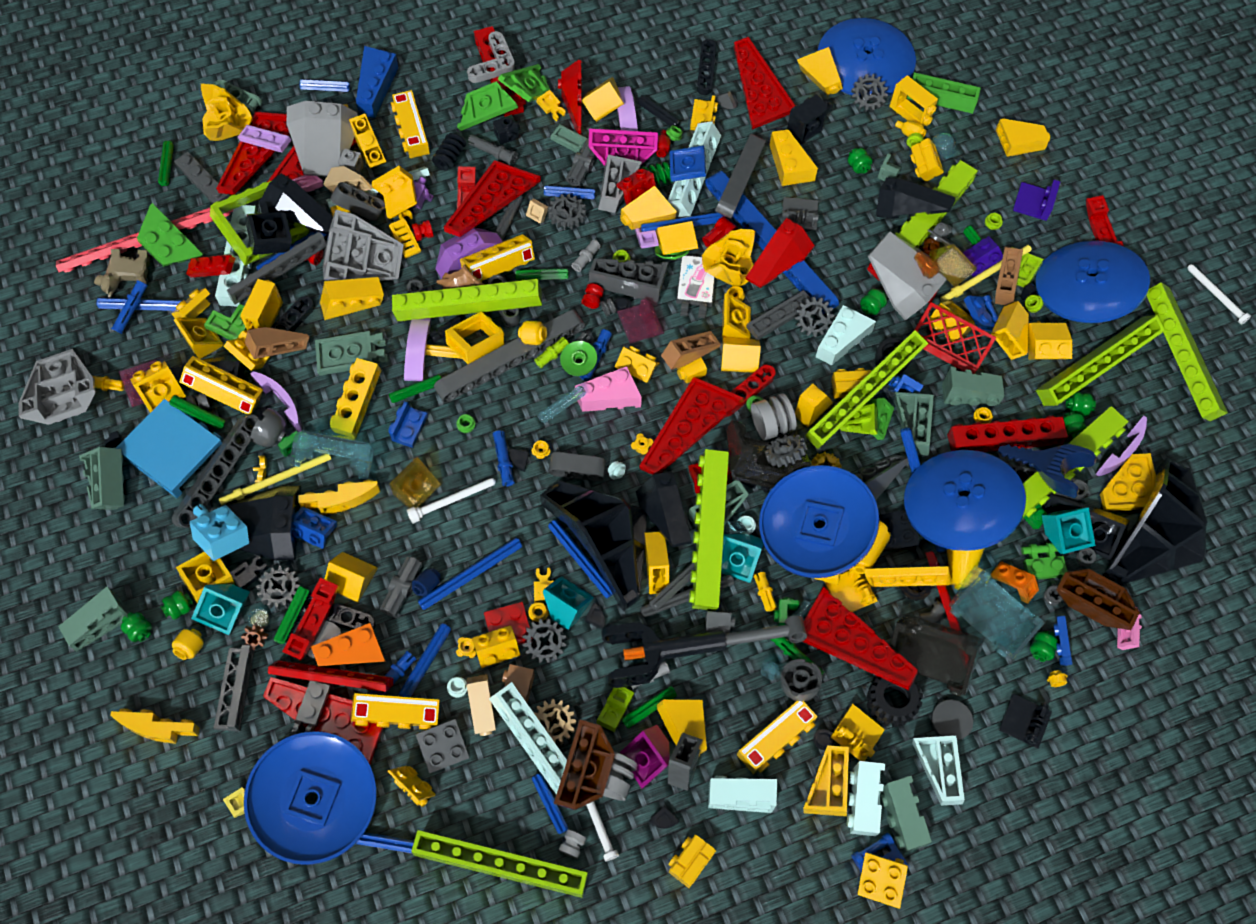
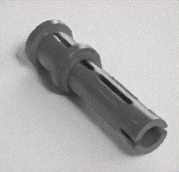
M473 134L468 138V141H470L468 142L469 145L493 155L498 161L502 160L507 162L508 165L514 166L518 159V152L507 150L503 145L496 146Z

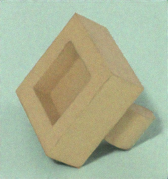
M536 199L530 200L526 216L541 224L544 222L548 212V206Z

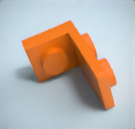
M1000 562L991 573L993 579L1016 588L1021 601L1027 604L1039 591L1035 575L1007 563Z

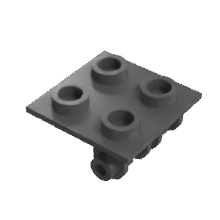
M783 197L782 223L788 218L802 226L803 229L817 230L819 217L817 214L818 200Z
M938 223L934 230L928 229L932 233L930 237L938 242H945V247L952 252L964 251V249L947 239L952 230L949 224Z
M456 719L415 734L429 773L469 758Z

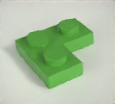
M239 304L230 318L213 310L204 327L229 340L237 339L242 331H247L240 317L244 306Z

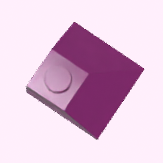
M658 725L643 730L619 752L637 763L636 771L631 772L641 788L647 786L669 766V741Z

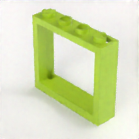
M263 182L260 186L248 188L238 195H231L228 199L216 201L210 206V217L244 265H248L273 253L252 255L251 247L247 248L223 213L262 198L270 182ZM296 222L293 224L295 228L290 230L291 244L309 233V229L305 225Z

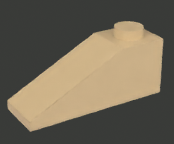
M345 166L331 168L323 183L332 193L340 182L347 183L362 191L372 190V186L362 175Z

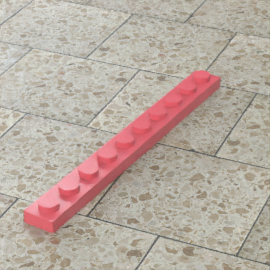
M209 207L171 222L179 230L184 228L188 230L195 228L196 224L201 222L209 223L213 220L210 217ZM233 210L223 213V215L227 217ZM139 232L57 260L56 268L58 272H69L78 265L87 266L98 258L104 260L110 257L111 249H120V253H124L128 250L127 248L133 246L135 248L141 247L142 245L137 241Z

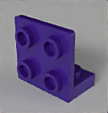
M1053 180L1051 186L1047 185L1046 189L1021 182L1013 211L1047 221L1054 207L1060 181Z

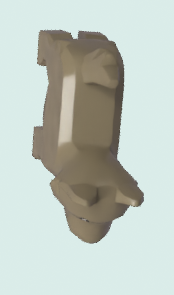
M111 249V258L105 275L96 276L94 284L100 286L102 291L108 294V298H112L121 281L139 280L147 284L146 278L149 273L148 266L150 265L148 251L138 250L139 257L134 260V258L122 257L120 249Z

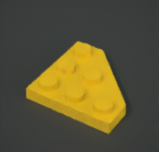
M1151 453L1132 454L1100 493L1104 511L1143 510L1155 487L1156 473Z

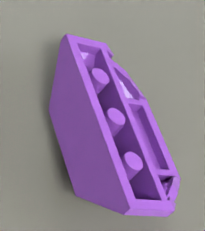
M474 227L463 236H454L441 244L436 271L442 279L445 273L449 272L452 274L461 269V258L503 241L495 232Z

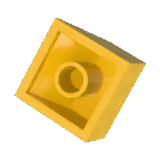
M951 300L939 304V307L975 325L971 315ZM936 309L930 316V321L941 318L939 310ZM954 318L944 319L947 330L957 327ZM942 320L931 324L935 330L944 331ZM968 326L960 328L963 339L969 334L972 328ZM958 329L947 332L951 342L961 340Z
M1029 323L1028 360L1072 359V338L1066 323Z

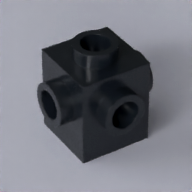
M512 115L492 121L493 131L500 145L519 138L520 125L517 120H514Z

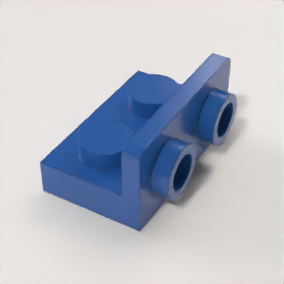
M897 374L888 382V390L891 392H898L900 388L908 393L920 392L924 386L905 374Z
M404 401L402 407L400 406L397 410L395 422H392L389 427V434L393 442L413 448L428 414L411 408L409 403Z
M302 506L294 515L292 536L323 549L326 546V538L336 528L337 521Z

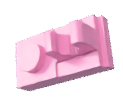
M303 175L293 179L306 192L323 187V180L318 176Z
M1141 614L1138 615L1132 630L1118 628L1117 648L1126 650L1139 647L1140 629L1142 628L1139 625V619L1142 618Z

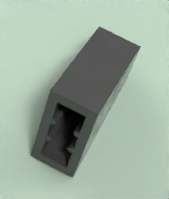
M682 733L669 759L668 784L688 791L694 778L702 739Z

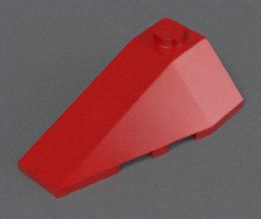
M577 60L561 71V79H558V89H561L563 101L576 133L581 135L582 74L581 60Z
M786 218L745 279L762 288L776 279L785 270L788 271L796 263L805 260L815 245L803 227Z

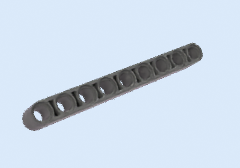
M570 310L543 324L547 328V338L540 345H526L522 342L521 338H517L441 378L434 384V389L444 403L450 402L544 352L548 346L555 344L561 337L568 339L584 329L585 323L576 310Z

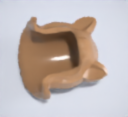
M465 265L459 271L452 274L449 272L445 273L441 280H437V284H440L442 289L485 285L474 277Z

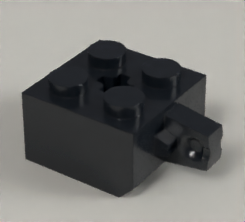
M817 94L807 98L802 104L791 109L787 130L792 133L800 145L822 131L825 116L832 110L833 105L827 99L822 100Z
M259 203V213L247 214L245 223L252 255L289 251L292 239L286 213L269 212L267 203Z

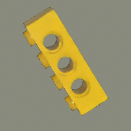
M356 358L355 363H352L349 379L345 381L343 386V395L337 401L336 413L330 419V427L335 433L356 439L382 371L377 363ZM360 378H365L362 383H357ZM358 395L356 400L351 401L352 396ZM347 412H352L349 418H344Z

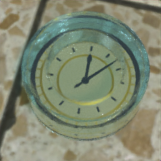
M263 608L253 609L248 615V622L252 627L255 622L260 627H266L269 624L270 616Z

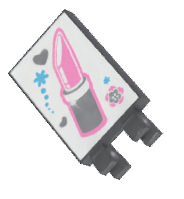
M690 255L681 257L676 303L681 304L680 316H687L688 306L696 305L699 306L698 318H705L707 307H712L715 277L704 271L702 257Z

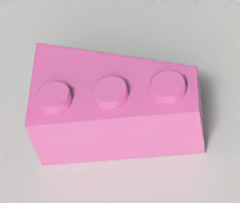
M627 366L575 386V397L582 412L606 410V408L616 407L618 409L635 406V408L641 407L642 397Z

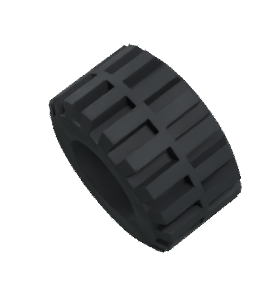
M881 677L876 678L870 686L866 700H869L867 707L872 709L870 714L877 716L876 721H884L883 725L885 726L892 724V727H897L899 724L901 726L905 725L914 718L922 706V701L920 700L923 698V693H919L920 685H915L916 680L914 679L910 689L907 690ZM893 689L900 692L905 700V706L903 708L890 706L884 698V691Z

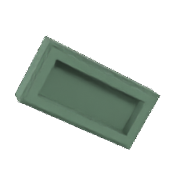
M560 124L551 134V140L576 153H580L586 139H588Z

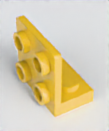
M400 165L371 182L372 188L384 196L386 215L389 219L417 204L413 176Z

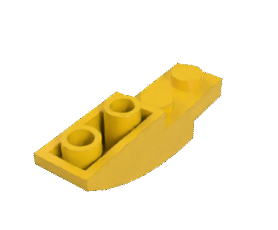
M364 480L358 483L348 481L338 484V492L327 490L324 493L307 492L304 495H298V503L301 507L303 506L308 509L319 508L322 515L333 514L354 508L370 500L380 492L378 482L373 480Z
M119 709V712L111 711L110 716L121 725L142 737L154 741L176 744L178 735L199 736L200 728L192 720L183 719L180 722H173L171 719H160L153 711L145 709L140 710V712H132L130 709Z

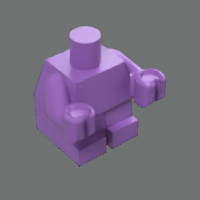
M420 177L418 182L414 181L417 204L414 207L422 209L424 200L431 202L434 197L426 188L425 183L427 180L423 177Z

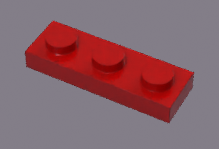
M232 255L191 258L186 275L191 278L228 275L231 273L236 258Z

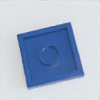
M704 145L670 151L671 182L706 177Z

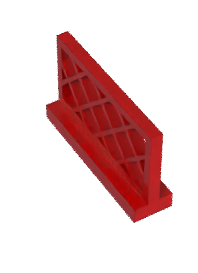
M932 302L928 305L915 328L918 332L921 326L929 324L931 335L922 336L928 342L923 349L964 372L966 369L971 370L972 374H976L997 338ZM932 307L939 310L940 319L930 321L929 312ZM952 317L956 320L957 327L947 330L944 319ZM942 320L944 331L934 334L931 323ZM967 326L972 328L974 336L963 339L960 328ZM958 329L961 340L950 343L947 332ZM975 330L980 332L981 334L976 335ZM945 333L948 343L944 345L937 344L935 335ZM985 335L991 338L988 346L979 348L977 337ZM975 338L977 349L966 351L964 341ZM962 342L964 353H953L951 344ZM978 351L980 359L976 365L969 361L968 353ZM965 354L966 359L962 358L960 355Z

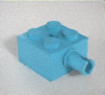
M199 504V507L196 506L193 509V514L198 518L190 521L192 538L213 561L249 544L247 526L227 505L211 512L203 504Z

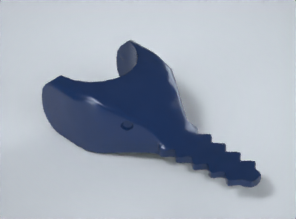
M1009 444L1000 446L998 449L1002 457L1015 458L1016 462L1022 461V464L1028 463L1030 467H1034L1049 488L1071 498L1077 497L1079 488L1075 483L1064 478L1065 474L1077 467H1091L1097 460L1096 455L1091 450L1072 444H1065L1041 451L1039 449L1033 451L1032 448L1025 450L1024 447H1011Z

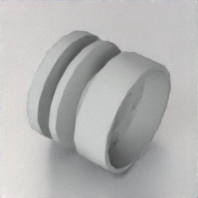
M784 393L778 394L776 397H770L769 403L764 399L751 404L753 423L762 440L765 441L777 437L778 431L781 434H785L787 431L796 430L795 413L790 400Z
M614 751L615 757L603 796L625 801L631 786L623 779H633L634 774L631 771H636L638 765L632 759Z

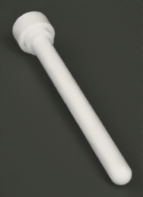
M490 478L424 507H411L406 510L412 524L420 521V518H423L422 515L495 485L496 481L494 478Z

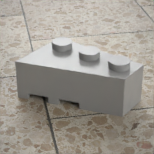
M608 155L604 167L598 210L612 213L617 211L624 199V194L622 190L617 188L616 184L639 170L642 164L641 161Z

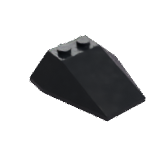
M301 485L280 486L227 504L229 509L247 526L249 544L238 550L272 560H295L297 541L292 535L295 505H300L298 503V495H301Z

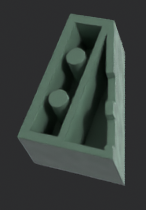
M951 366L942 383L944 404H969L971 406L987 404L995 406L999 405L1004 398L1003 379L999 375L983 372L977 375L972 374V371L968 369L965 372L956 371V367Z
M895 392L894 403L902 429L907 427L911 429L918 455L929 456L934 395Z
M98 447L79 455L80 461L85 463L84 477H88L90 486H87L91 508L115 510L123 507L125 495L123 493L124 476L122 474L123 456L121 449Z
M739 479L731 482L726 487L724 526L749 495ZM699 505L691 507L686 514L696 529L697 524H694L695 513L698 512Z
M107 586L58 627L68 645L77 652L121 625L123 617H128L127 614L129 612L121 599Z
M912 776L887 783L883 787V791H880V803L887 810L888 824L891 828H894L896 845L899 849H902L903 853L932 843L924 815H920L916 805L919 802L918 795L913 796L909 784L913 782Z

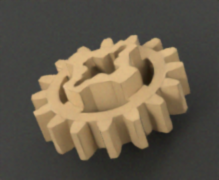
M552 699L549 705L544 701L543 708L537 706L538 713L534 714L540 723L545 725V730L555 744L556 741H559L562 745L563 738L569 740V732H575V728L571 726L576 724V720L571 719L575 714L574 711L568 712L570 709L569 705L563 707V701L555 704V700ZM562 713L566 716L567 723L564 720H562ZM556 718L557 724H554L550 729V722H553ZM559 731L562 732V733L559 734V735L553 736L555 733H557V732H559Z

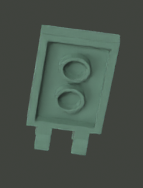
M370 331L315 340L317 373L321 376L350 371L352 363H355L356 358L373 363L374 361L379 363L388 362L384 349L375 350V346H386V339L383 338V333L371 335Z

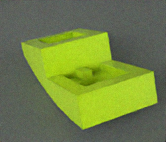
M625 687L613 688L596 723L615 733L635 692Z

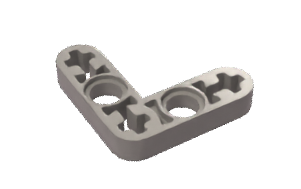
M495 31L489 34V45L495 59L470 66L467 70L470 82L478 83L499 77L503 73L514 71V59L502 33ZM500 50L506 51V53L502 55L498 54L497 52ZM490 67L495 68L493 72L487 71Z

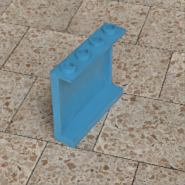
M164 399L116 449H121L125 460L174 497L178 498L182 494L179 488L220 447L223 438L216 432L212 434L204 423H197L194 421L195 418L169 405V402Z

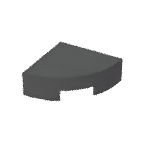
M730 91L715 97L718 104L726 109H735L737 107Z

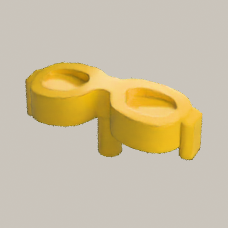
M258 456L260 467H253V471H258L255 483L264 480L266 477L267 460L265 456Z

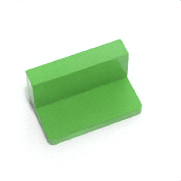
M885 398L870 399L864 406L874 403L877 407L878 434L873 436L877 440H884L894 407Z

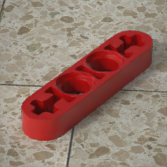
M771 365L761 366L731 391L734 394L743 393L745 398L744 402L726 417L733 415L746 404L751 396H756L774 380L776 372ZM764 372H769L770 376L766 375L765 377H763ZM750 382H756L758 384V388H750L748 384Z

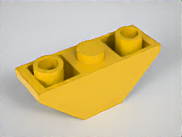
M366 114L349 119L357 145L369 168L386 163Z

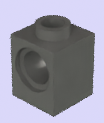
M706 610V632L723 630L724 633H730V629H734L735 617L731 616V612Z

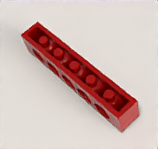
M493 26L474 31L475 43L483 62L495 59L488 38L490 33L495 32ZM500 50L497 53L502 55L505 54V51ZM493 67L487 69V71L493 72L495 70V68ZM499 77L490 79L491 83L497 81L518 104V108L504 113V117L523 113V105L526 104L525 99L498 80Z
M1055 416L1041 419L1032 417L1027 420L1012 419L1008 422L993 421L986 424L980 422L973 423L972 425L957 424L951 427L947 434L951 451L973 450L980 452L998 451L1000 446L1008 444L1011 447L1017 446L1018 448L1063 445L1068 438L1063 417Z

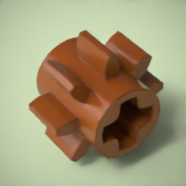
M257 622L254 623L252 628L247 625L244 629L247 633H243L241 636L242 639H245V645L252 646L253 650H255L258 644L263 647L265 644L263 639H267L269 634L264 633L265 626H257Z

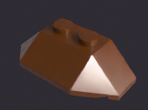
M1090 569L1065 572L1056 589L1069 607L1107 627L1132 630L1140 613L1126 588Z
M579 720L554 804L577 810L603 797L615 753L601 725Z

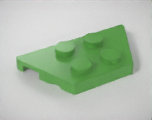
M539 64L503 73L498 78L500 82L527 102L537 100L538 97L550 90L545 76H541L539 72L541 69Z
M496 81L466 94L465 104L461 111L463 115L461 123L457 124V128L460 131L514 110L518 108V104Z
M153 203L150 204L137 236V241L163 267L176 262H185L191 258H201L203 254Z

